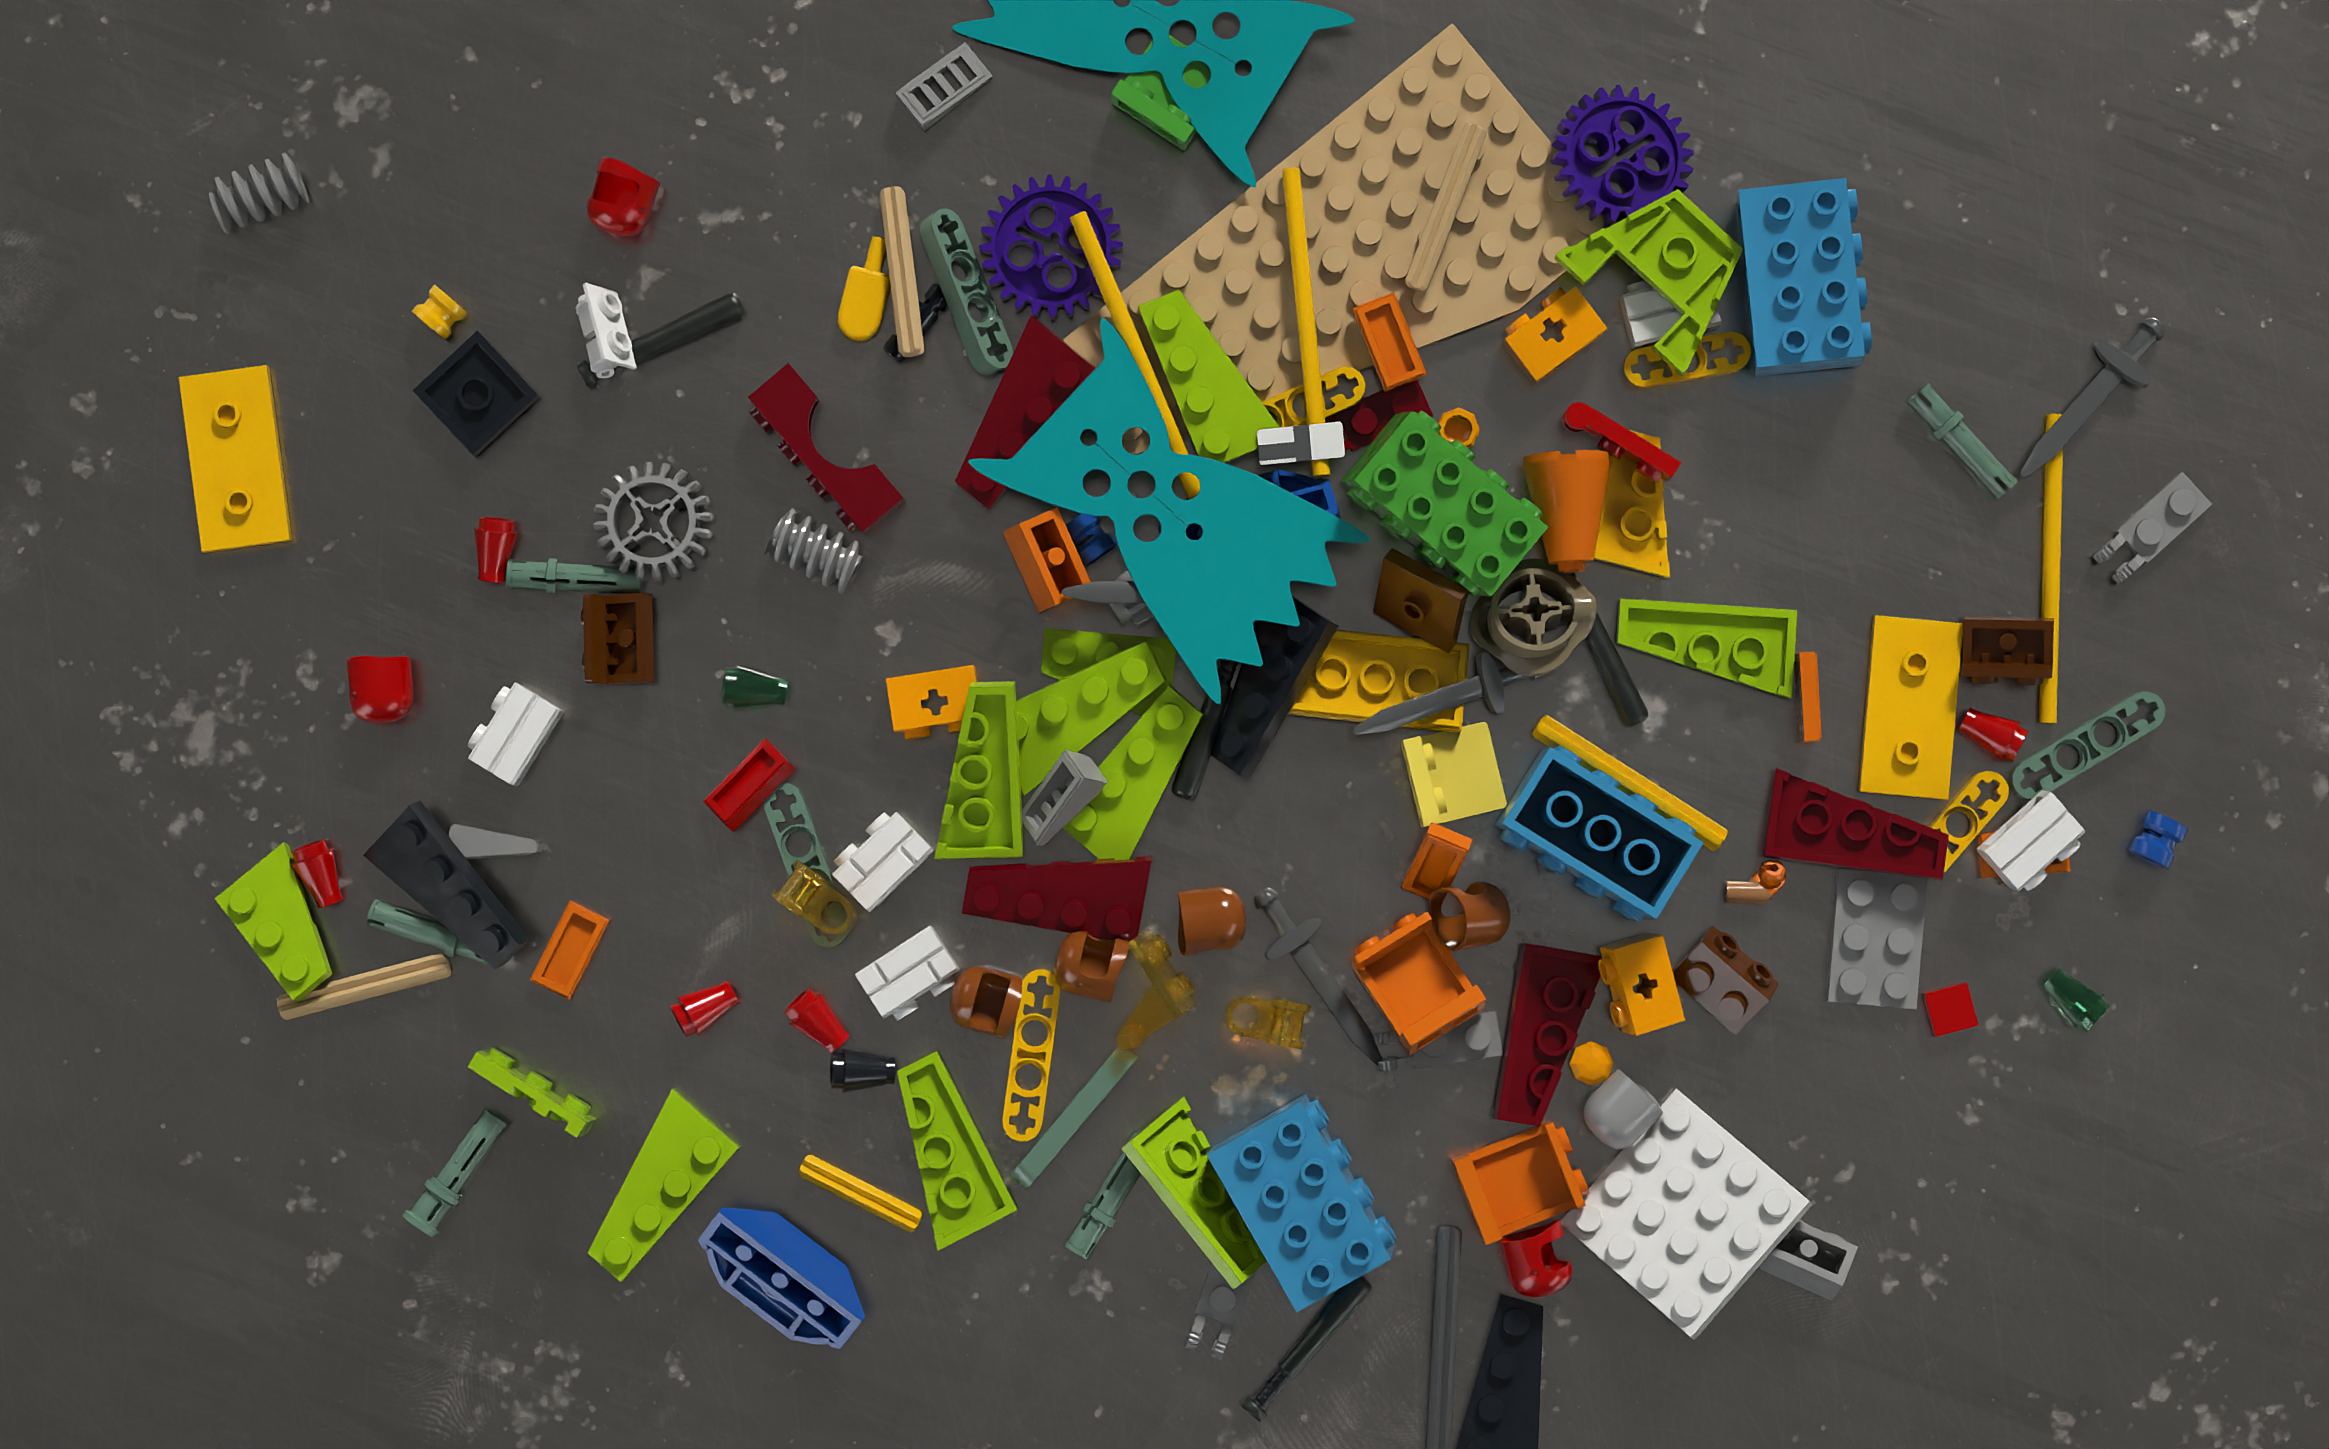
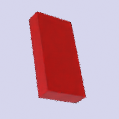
M764 738L703 802L734 832L796 768Z

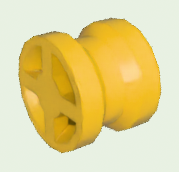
M435 284L429 290V298L425 303L417 304L412 310L417 317L444 340L451 334V326L468 315L462 307Z

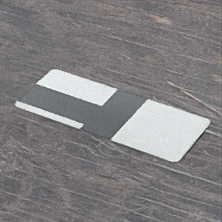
M1341 422L1261 429L1257 431L1259 462L1261 465L1345 456L1343 426Z

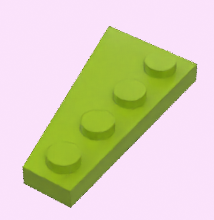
M1178 289L1139 305V311L1198 456L1228 463L1257 451V431L1280 427L1182 292Z
M1619 599L1616 644L1774 695L1792 699L1797 610Z
M1148 640L1142 641L1016 700L1020 781L1024 796L1044 780L1064 750L1078 753L1166 681Z
M1015 681L971 682L968 689L934 859L1023 857L1024 840Z
M1169 685L1098 767L1107 780L1106 785L1063 828L1098 859L1115 858V860H1130L1203 713Z
M938 1051L898 1070V1079L912 1133L937 1250L939 1251L1017 1211L1018 1208Z
M673 1088L587 1253L618 1281L622 1282L740 1146Z
M1182 1097L1121 1149L1234 1289L1248 1279L1267 1260L1207 1157L1206 1149L1210 1145L1203 1131H1196L1187 1114L1191 1111V1108L1185 1097Z

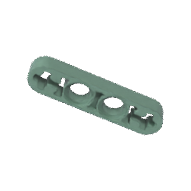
M941 208L922 220L919 229L921 240L971 364L983 375H994L1008 366L1013 355L1012 345L960 217L952 210ZM943 228L946 233H940L938 229ZM952 248L953 252L947 254V250ZM952 262L958 263L965 272L964 282L954 276L951 269ZM969 302L975 304L980 310L982 316L981 323L971 318L968 312ZM985 329L986 334L980 336L979 332ZM987 351H993L995 356H989Z
M2146 691L2128 696L2016 764L2009 774L2011 791L2021 799L2031 800L2042 790L2049 792L2055 790L2156 729L2165 718L2166 708L2163 700L2158 695ZM2138 700L2142 704L2151 703L2154 708L2149 713L2151 721L2148 723L2145 719H2140L2127 725L2134 731L2129 736L2125 723L2116 715V712L2121 710L2122 718H2125L2138 710L2136 704ZM2101 722H2109L2117 730V740L2110 747H2103L2095 740L2094 730ZM2065 744L2074 746L2080 754L2078 765L2071 770L2062 768L2056 759L2058 749ZM2046 756L2049 768L2058 776V779L2053 781L2052 775L2046 774L2036 781L2038 787L2036 791L2031 787L2022 788L2020 782L2025 778L2022 771L2026 768L2031 773L2044 768L2046 765L2040 761V758Z
M782 782L763 801L764 810L810 937L819 946L826 948L836 947L843 943L848 936L850 929L848 918L804 796L800 789L793 784ZM784 790L786 795H794L796 797V802L790 805V810L794 819L803 815L805 824L791 825L780 832L778 823H785L787 821L782 810H774L772 808V803L778 800V791ZM797 831H802L809 835L812 843L811 850L803 857H794L788 852L786 846L790 834ZM810 873H818L826 881V892L817 899L808 898L802 892V880ZM833 898L835 908H826L831 921H840L841 928L835 931L836 939L829 941L827 935L819 936L817 933V927L823 924L819 911L810 916L808 906L822 905Z
M1121 1042L1012 1171L1010 1176L1027 1190L1139 1056Z

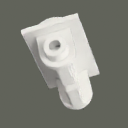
M584 283L585 294L578 298V304L575 309L579 316L583 336L591 339L596 335V338L586 344L591 371L597 373L598 378H609L614 375V368L617 366L632 370L636 369L632 343L628 336L618 293Z

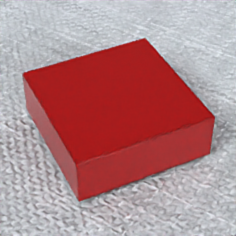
M1967 982L1922 994L1933 1037L1979 1026Z

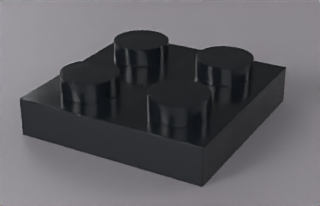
M478 330L412 390L474 457L540 397Z

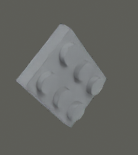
M1849 869L1836 870L1826 1001L1917 1009L1927 890L1926 878Z

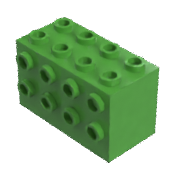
M1408 411L1395 414L1340 480V483L1349 490L1346 496L1364 511L1370 509L1382 518L1380 524L1389 533L1399 540L1403 537L1417 547L1413 552L1422 561L1432 568L1437 566L1450 575L1449 579L1468 590L1467 597L1469 595L1473 597L1492 596L1547 530L1548 526L1540 520L1544 515L1543 512L1523 497L1519 500L1511 496L1506 491L1510 486L1509 483L1490 468L1487 471L1478 468L1472 462L1476 456L1456 439L1453 442L1445 440L1438 434L1442 427L1423 411L1419 413Z

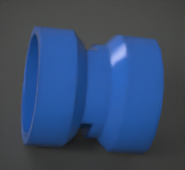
M1080 514L1066 524L1084 568L1102 558L1118 545L1112 533L1105 532L1101 527L1100 516ZM1091 537H1094L1092 540L1085 544V541H1087Z
M2148 810L2142 822L2144 829L2140 836L2134 837L2128 850L2137 857L2168 870L2174 859L2172 851L2176 844L2183 842L2188 828L2163 814Z

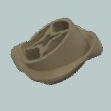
M1525 559L1519 562L1492 596H1481L1477 600L1472 610L1469 630L1472 639L1484 651H1488L1490 655L1501 661L1508 669L1525 676H1540L1560 667L1569 658L1575 647L1588 636L1595 622L1597 601L1594 595L1579 581L1566 573L1558 572L1557 565L1549 564L1547 560ZM1523 590V597L1520 603L1509 604L1508 609H1498V605L1507 596ZM1541 592L1551 596L1557 602L1547 600ZM1527 613H1534V618H1535V620H1540V621H1538V622L1532 621L1531 615H1530V614H1527ZM1558 625H1568L1567 631L1560 638L1543 644V637L1546 631L1557 630ZM1508 632L1517 633L1525 640V643L1517 640Z

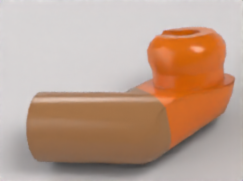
M1768 860L1764 862L1749 882L1726 881L1725 903H1768L1786 881L1784 865L1778 860Z

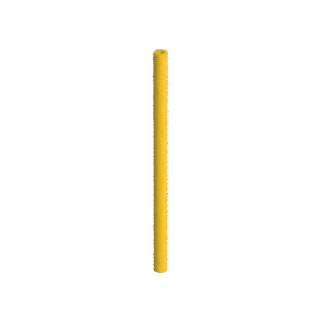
M1292 167L1283 169L1282 174L1308 425L1325 423L1300 168ZM1329 458L1311 460L1313 477L1331 475Z
M1086 211L1075 214L1069 219L1117 332L1135 359L1164 419L1170 448L1176 454H1189ZM1180 473L1179 477L1188 499H1193L1200 491L1199 479L1192 473Z
M2046 414V432L2062 414ZM2063 448L2053 459L2045 464L2041 618H2054L2052 678H2043V684H2040L2039 723L2050 724L2057 723Z

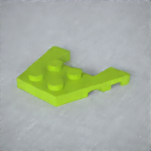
M1677 189L1629 214L1627 218L1610 227L1602 228L1589 235L1587 239L1560 250L1556 254L1555 260L1584 286L1614 254H1617L1683 316L1653 346L1652 350L1682 377L1690 365L1743 248Z

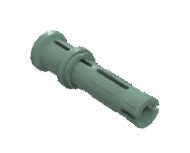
M484 1108L482 1114L463 1141L458 1145L456 1151L437 1178L432 1176L424 1183L425 1191L411 1210L404 1211L402 1217L425 1234L435 1238L439 1233L437 1226L452 1206L457 1207L460 1203L461 1195L459 1191L482 1161L501 1131L508 1124Z

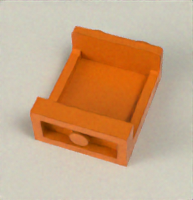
M1428 912L1418 917L1415 913L1403 917L1393 925V933L1381 940L1377 936L1366 940L1355 949L1357 955L1352 958L1353 971L1409 1056L1483 1011L1486 1004V998L1477 984L1475 986L1471 985L1450 951L1440 943L1432 926V918Z
M1549 1120L1540 1126L1531 1127L1451 1159L1479 1234L1485 1245L1503 1239L1502 1236L1560 1213L1586 1206L1582 1196L1588 1194L1589 1190L1580 1168L1572 1171L1566 1154L1573 1152L1564 1127L1556 1129L1554 1123Z

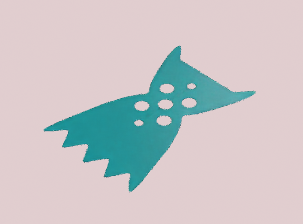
M988 0L993 8L994 17L965 21L953 25L952 28L959 34L982 42L1073 67L1120 73L1160 72L1173 100L1183 112L1191 117V125L1212 151L1240 180L1252 187H1256V179L1245 151V145L1313 32L1320 29L1348 25L1355 22V19L1344 12L1332 8L1293 0H1180L1177 4L1167 7L1159 4L1157 0H1131L1126 7H1118L1114 0ZM1230 12L1238 17L1240 29L1235 37L1222 39L1215 35L1212 23L1214 18L1220 13ZM1179 20L1191 22L1196 29L1195 41L1187 47L1175 46L1169 38L1170 27ZM1135 28L1147 29L1153 37L1151 49L1143 55L1131 53L1125 45L1127 34ZM1246 60L1251 64L1252 70L1249 75L1239 76L1235 72V65L1238 61ZM1193 61L1204 62L1211 71L1209 82L1201 88L1190 87L1183 79L1184 68Z
M1101 318L1100 331L1104 359L1012 459H971L968 462L976 471L993 481L1026 495L1081 514L1111 518L1114 522L1115 536L1120 552L1142 599L1197 682L1215 703L1220 704L1221 687L1216 661L1218 659H1227L1261 667L1263 660L1255 636L1253 622L1257 620L1295 627L1299 626V618L1290 591V582L1302 581L1335 587L1337 583L1325 550V543L1327 541L1363 543L1369 542L1370 538L1363 531L1345 520L1256 474L1206 457L1176 454L1170 448L1164 419L1135 359L1115 328L1107 320ZM1138 427L1148 433L1150 444L1142 454H1130L1123 448L1122 436L1128 429ZM1087 429L1095 431L1097 434L1096 444L1091 446L1084 445L1080 439L1081 433ZM1091 470H1102L1110 477V489L1103 496H1090L1083 489V478ZM1137 471H1146L1155 479V490L1146 498H1136L1128 491V479ZM1180 473H1192L1199 479L1200 491L1193 499L1182 500L1173 493V480ZM1141 515H1153L1160 521L1161 533L1154 541L1143 542L1134 535V522ZM1195 523L1202 527L1203 534L1198 540H1191L1186 536V528L1190 524Z

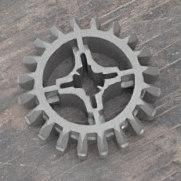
M645 462V476L640 477L638 470L633 465L629 466L627 471L631 481L625 483L616 474L612 477V480L620 488L617 493L614 494L607 488H603L601 494L606 499L611 500L609 507L602 504L595 505L594 511L601 515H607L606 521L594 522L593 529L596 531H608V535L597 540V545L600 548L614 546L606 556V560L610 563L616 562L622 556L624 557L619 571L623 574L635 564L637 565L636 579L641 581L645 579L648 568H652V576L656 582L662 581V568L664 567L668 568L673 578H677L680 576V573L675 563L681 560L687 568L692 569L695 564L687 554L693 550L698 555H705L706 549L696 543L697 538L712 539L713 533L711 531L700 528V523L714 521L712 513H699L700 508L710 503L709 497L700 496L694 499L693 495L701 488L700 483L695 480L686 487H683L688 473L683 469L679 470L673 479H670L672 469L668 463H663L659 475H655L653 463ZM659 486L671 489L676 494L669 500L666 498L661 503L652 505L646 503L637 491L647 487ZM627 501L635 512L636 520L632 528L627 531L628 535L621 539L618 520L620 511ZM686 504L689 514V526L685 538L680 543L672 532L671 524L673 518L679 513V509ZM640 505L648 512L652 511L656 516L658 511L663 512L659 522L663 526L661 529L668 536L667 539L652 528H650L649 533L645 532L644 528L648 522L645 518L646 515L640 509ZM650 539L660 540L670 553L660 557L647 558L632 553L631 550L638 544L642 545Z

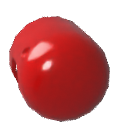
M603 157L600 159L596 171L597 177L594 190L587 201V215L596 227L607 233L617 236L637 235L648 224L660 182L620 160Z
M354 656L346 659L350 705L353 713L359 719L370 723H388L400 720L410 712L414 698L411 657Z
M1560 1219L1546 1225L1513 1233L1500 1240L1512 1286L1523 1296L1545 1297L1564 1289L1572 1278L1571 1261L1558 1259L1552 1245V1241L1564 1235Z

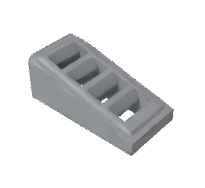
M964 42L908 82L895 94L900 103L925 132L991 80L993 76L967 43ZM961 58L977 76L971 81L966 78L955 64ZM947 69L962 86L957 91L952 88L942 75ZM933 80L938 83L948 96L942 102L928 85ZM920 91L923 92L934 106L928 112L915 97Z
M1064 750L1022 809L1023 825L1037 845L1044 846L1095 798L1106 785V778L1089 756ZM1042 811L1047 817L1044 822L1039 816Z
M460 824L450 826L448 835L466 859L536 855L537 853H542L544 846L542 841Z

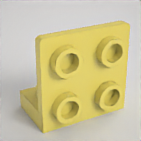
M1486 722L1464 726L1461 733L1443 731L1422 737L1417 736L1405 739L1400 742L1421 828L1430 826L1431 822L1440 824L1502 809L1507 806Z

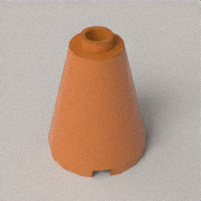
M1575 450V454H1560V451H1550L1523 457L1522 470L1531 502L1543 512L1544 515L1540 520L1548 526L1541 536L1548 562L1552 565H1558V572L1560 573L1585 571V563L1594 561L1611 465L1609 452Z

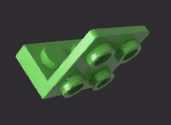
M1169 35L1171 42L1175 46L1187 47L1186 45H1184L1183 43ZM1153 40L1151 41V43L1149 44V46L1143 54L1147 53L1151 49ZM1201 61L1189 63L1183 71L1185 83L1193 88L1205 86L1211 77L1209 67ZM1160 72L1130 73L1125 81L1120 79L1111 92L1112 104L1183 151L1186 150L1197 133L1190 123L1191 117L1183 112L1173 100Z

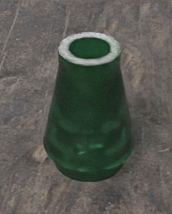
M737 665L736 669L725 668L722 685V703L732 704V709L773 704L785 705L787 679L777 678Z
M2061 968L2042 987L2051 995L2075 1028L2079 1025L2086 1032L2110 1007L2102 999L2105 996L2104 994L2070 976Z

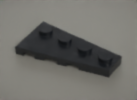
M1293 595L1292 598L1300 622L1299 626L1256 621L1254 632L1263 665L1258 667L1245 663L1241 664L1211 752V756L1240 776L1248 779L1254 773L1339 627Z
M421 801L408 806L363 855L494 969L505 965L530 940Z
M1499 1293L1454 1449H1538L1543 1332L1542 1305Z

